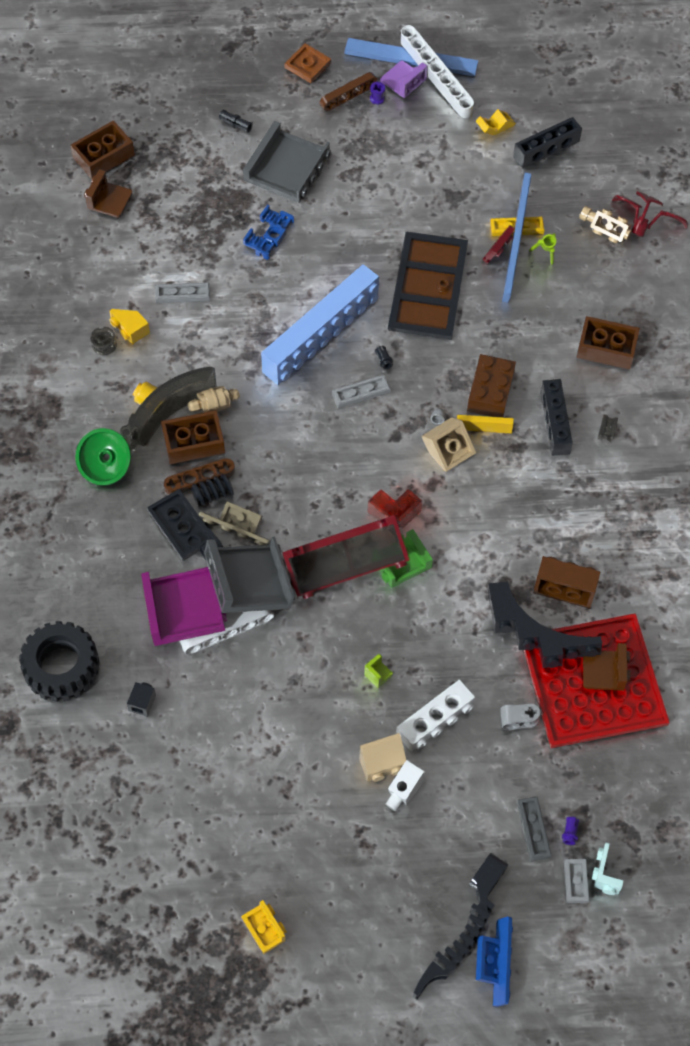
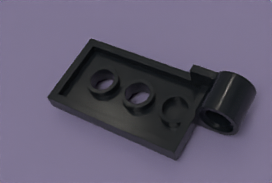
M180 489L147 507L148 513L182 561L198 552L206 560L204 551L207 540L215 539L217 547H223L221 541L210 528H207ZM171 511L179 513L176 517L168 516ZM181 525L189 527L185 532L178 530Z

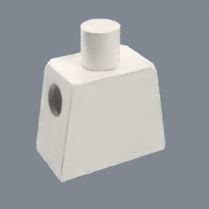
M406 760L389 786L388 790L391 796L386 805L394 811L398 809L402 802L408 805L426 779L424 771ZM401 788H407L403 792L399 791Z

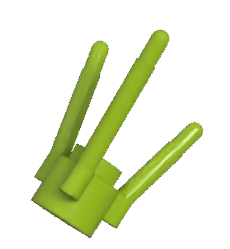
M556 234L545 235L542 240H538L529 249V252H532L538 246H542L545 251L550 252V263L554 264Z

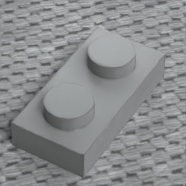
M565 859L564 872L567 903H588L586 859Z

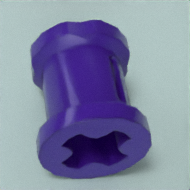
M381 82L372 83L370 86V91L372 92L370 101L373 104L380 105L385 100L383 94L385 92V85Z

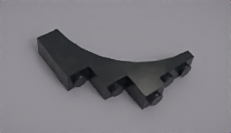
M508 581L488 583V598L495 633L515 631L518 650L538 648L542 668L563 666V659L567 658L574 659L576 657L601 655V637L573 636L554 631L538 623L518 605L511 593Z

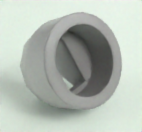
M435 409L431 414V421L436 425L442 424L446 420V412L443 409Z

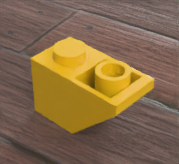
M111 309L109 311L111 317L109 320L112 326L118 328L122 337L125 340L128 339L132 345L150 333L149 323L138 311Z

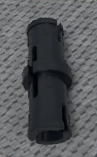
M224 109L219 114V120L246 133H249L253 127L252 122L242 119L238 114L234 115Z

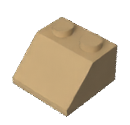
M450 418L422 435L428 452L445 472L476 453L462 420Z
M400 733L360 745L359 760L367 782L372 780L377 782L384 779V776L390 774L396 776L406 761Z

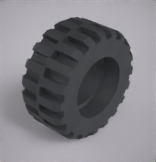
M56 621L54 625H51L49 622L44 624L45 627L42 629L36 628L34 630L35 634L33 636L29 634L26 638L27 644L24 643L22 645V654L19 655L20 668L27 685L30 686L35 694H40L41 698L47 700L50 697L53 702H58L59 699H63L64 702L70 701L69 697L74 696L76 699L81 696V691L87 692L90 689L89 683L93 684L97 679L95 674L99 673L100 668L98 652L91 635L85 632L81 626L78 625L75 628L72 622L63 624L62 621ZM70 649L78 654L75 666L65 673L50 674L41 668L44 658L54 650Z

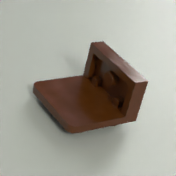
M100 169L93 176L89 189L87 188L84 193L87 209L116 218L121 217L132 196L131 189L108 183L106 171Z
M618 643L616 651H601V655L583 657L584 688L624 691L626 683L630 682L631 677L630 670H627V663L630 662V651H627L626 644Z

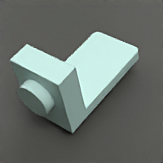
M605 842L603 848L599 847L596 860L600 861L599 867L594 868L592 880H595L594 888L601 889L605 894L615 895L621 891L623 880L603 875L610 843Z

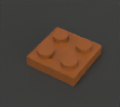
M305 43L285 62V68L307 82L312 83L331 64V58Z

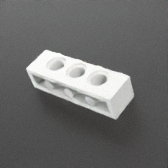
M458 680L398 725L396 734L400 733L402 742L411 752L416 748L419 750L426 745L429 738L432 736L433 738L437 737L446 725H453L458 720L459 715L470 712L474 707L475 697ZM455 703L457 707L450 708L447 704ZM437 714L440 715L442 718L440 720H435L432 718V716ZM422 726L426 728V731L419 732L416 728Z

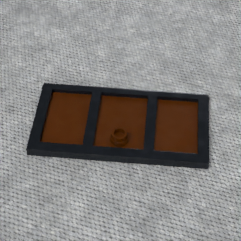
M405 232L388 323L389 331L452 340L468 240Z

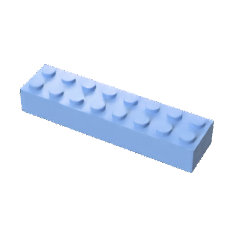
M364 264L361 265L261 352L262 373L277 385L282 381L288 380L290 375L295 370H299L307 359L314 357L316 352L321 347L324 348L332 337L339 335L341 329L346 325H350L357 315H361L366 310V307L377 301L379 297V276Z

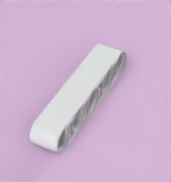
M272 610L226 613L228 622L224 623L225 631L179 642L184 653L190 655L270 621L274 614Z

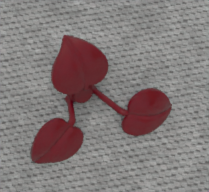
M636 191V194L647 203L642 217L639 216V218V208L642 209L641 205L620 195H615L612 201L629 202L636 209L634 224L631 230L632 233L643 237L646 230L650 229L660 216L672 217L681 222L686 229L688 227L686 219L663 210L648 224L649 220L645 216L650 203L654 202L663 206V203L645 193Z

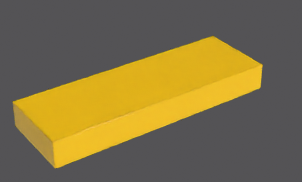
M543 216L524 217L522 235L544 234ZM491 218V236H500L509 225L515 228L516 218Z
M457 415V419L462 420L466 431L512 434L514 418Z

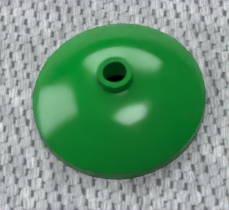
M106 428L95 429L88 432L80 440L75 454L76 465L80 474L87 481L96 485L114 484L127 473L131 464V450L128 442L120 433ZM106 454H109L110 459L108 461L105 460Z

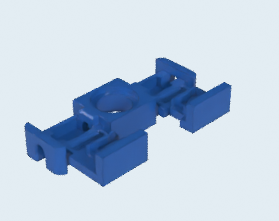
M267 204L260 214V221H266L270 225L263 237L260 236L259 238V236H255L251 228L243 239V245L254 249L257 256L263 255V258L266 260L270 259L269 253L273 247H278L285 237L286 228L291 222L294 223L293 215L284 211H280L279 215V213L271 210L270 205ZM271 233H278L279 236L276 237V238H273V237L270 236V234H271Z

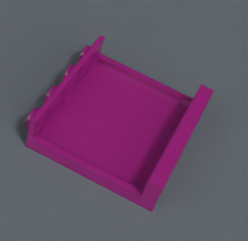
M208 567L155 579L150 578L149 572L141 573L154 646L225 631L224 623L228 622L226 613L221 612Z

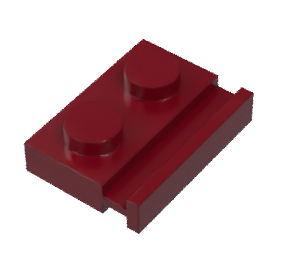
M511 225L506 228L482 260L488 264L494 256L499 257L504 250L502 246L504 244L508 245L512 240L513 236L511 234L515 229Z

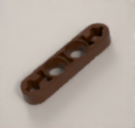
M368 72L324 95L319 104L325 111H330L370 90L371 84L378 82V78L372 72Z
M225 458L171 475L164 480L165 492L171 494L180 489L183 493L191 490L193 483L199 487V481L206 485V479L208 478L213 482V477L217 476L220 480L221 474L229 478L235 473V464L231 459ZM227 465V467L229 468V470L226 471V469L224 468V466ZM210 470L214 474L211 477H205L203 473ZM189 476H193L196 478V480L193 483H187L185 481V479ZM170 483H173L175 485V488H172L170 486Z

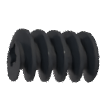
M224 474L220 475V480L217 476H214L213 482L209 478L206 479V485L202 481H199V487L194 483L191 485L197 507L199 501L204 506L205 499L213 503V496L217 500H220V494L227 498L228 491L232 496L234 495L230 479Z

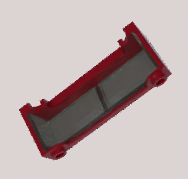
M397 514L282 552L297 597L302 596L303 599L314 596L313 592L390 566L395 565L396 569L408 565L407 561L411 560Z

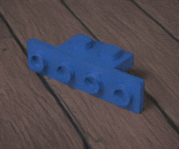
M508 916L497 920L496 939L479 936L477 944L476 980L494 984L493 1006L496 1007L509 1004L513 926L512 917Z

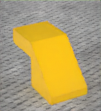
M499 109L496 110L490 119L479 116L476 120L485 133L493 136L516 124L507 112Z

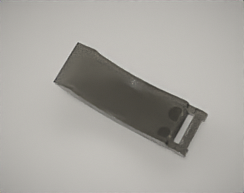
M203 367L180 374L159 386L141 403L136 412L131 414L128 424L120 429L121 436L129 444L131 454L139 444L146 446L156 430L160 427L161 421L168 419L178 410L188 406V402L191 400H198L197 393L217 387L214 367Z

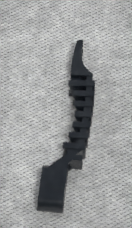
M490 853L469 884V886L476 890L478 905L473 903L471 906V915L468 917L469 920L464 932L460 934L458 941L455 940L453 942L452 948L447 946L444 955L439 951L436 953L434 960L438 964L432 961L414 990V999L418 1000L430 983L436 980H446L450 974L453 975L456 972V968L462 964L463 958H466L469 950L472 949L474 942H476L484 929L485 923L489 920L495 905L487 897L509 866V864L494 854Z

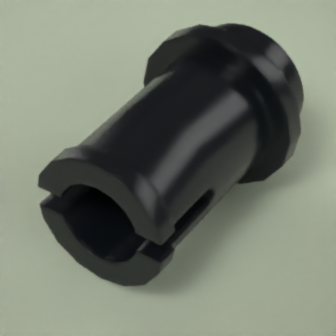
M382 345V349L381 346H378L375 349V353L380 361V367L383 369L391 368L393 366L392 357L389 356L385 346Z

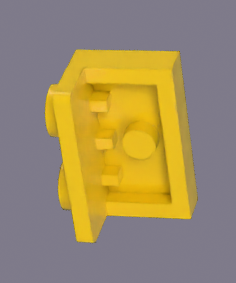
M264 900L259 902V906L241 916L263 955L285 942V933H287L282 922L277 923L273 917L276 914L270 903L266 905Z

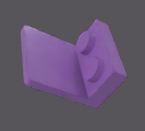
M401 60L380 78V82L401 97L406 98L427 80V65L422 62L419 66L413 68Z

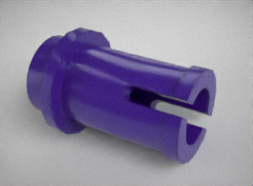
M576 817L566 818L565 832L561 837L564 844L575 845L578 841L577 830L580 820L576 819Z

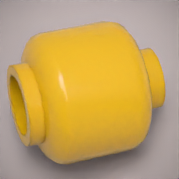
M147 381L139 383L132 394L134 402L146 409H150L152 406L156 407L161 400L159 396L160 389Z

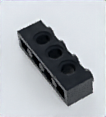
M571 117L515 143L513 157L523 169L580 142L582 127L574 117Z
M561 379L543 380L540 394L551 456L570 454L573 441Z

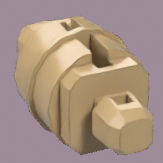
M224 386L209 388L197 393L198 400L194 399L188 402V408L191 412L201 410L202 413L217 410L218 413L231 407L230 400H237L240 398V394L237 389L227 390Z

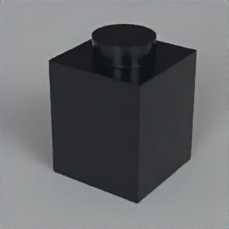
M135 682L127 702L128 711L148 717L156 697L155 688L149 683L142 682L140 684Z

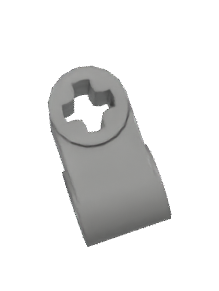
M509 704L500 708L502 728L504 730L534 728L539 723L540 709L535 704Z

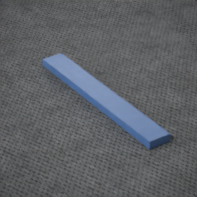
M352 38L347 40L345 54L393 63H399L403 60L410 66H419L404 47ZM436 53L451 73L475 77L478 60Z
M526 172L522 181L502 302L506 303L509 302L512 294L532 176L531 173Z

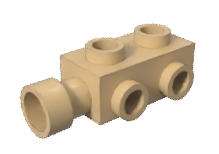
M585 206L579 216V219L591 222L590 227L594 228V233L601 236L604 233L614 243L623 242L625 239L628 240L632 232L630 230L632 225L628 224L627 219L620 216L616 218L607 209L598 210L595 213L591 208ZM604 218L607 219L606 225L602 223ZM619 226L623 228V231L621 233L618 232Z

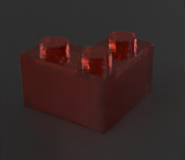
M381 489L368 501L367 512L377 521L397 514L403 529L421 512L422 500L408 489L395 501ZM394 524L385 526L391 533L397 534Z

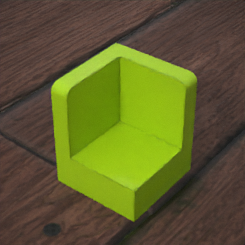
M378 654L365 665L364 675L379 688L393 676V672L382 663V656Z

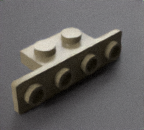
M228 501L225 504L220 519L205 512H199V516L203 517L202 521L212 525L214 522L221 524L219 528L228 532L233 529L242 538L248 539V537H252L255 539L254 542L259 545H266L271 542V540L256 534L263 516Z

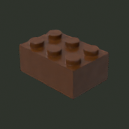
M114 120L70 145L73 159L91 180L99 169L107 172L135 156L133 141Z
M586 316L576 358L630 370L640 328Z
M480 354L468 399V412L490 417H504L516 361Z
M217 410L161 421L169 464L225 453L224 439Z
M543 556L533 593L590 609L601 572L592 567H582L573 562H563L555 557Z

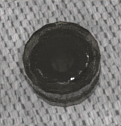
M103 326V328L99 329L98 327L91 333L90 340L95 353L105 356L116 350V336L111 328Z
M603 414L597 440L602 441L605 439L612 443L618 417L612 419L608 415Z

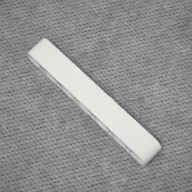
M411 25L404 26L401 29L402 46L418 65L422 62L427 65L428 78L458 115L462 118L471 117L474 106L472 97L418 31Z

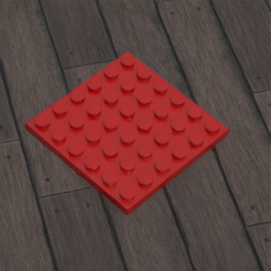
M636 613L552 629L573 636L601 637V651H616L618 643L626 644L627 651H630V662L627 663V670H630L631 677L630 682L626 683L624 691L584 688L583 657L563 659V666L542 668L539 649L524 650L550 748L669 725L670 722Z

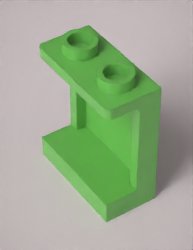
M414 529L406 532L405 541L411 558L410 561H407L408 565L397 569L394 565L380 570L383 581L389 583L391 588L432 568L433 559ZM399 541L380 551L377 548L373 549L372 563L403 554Z

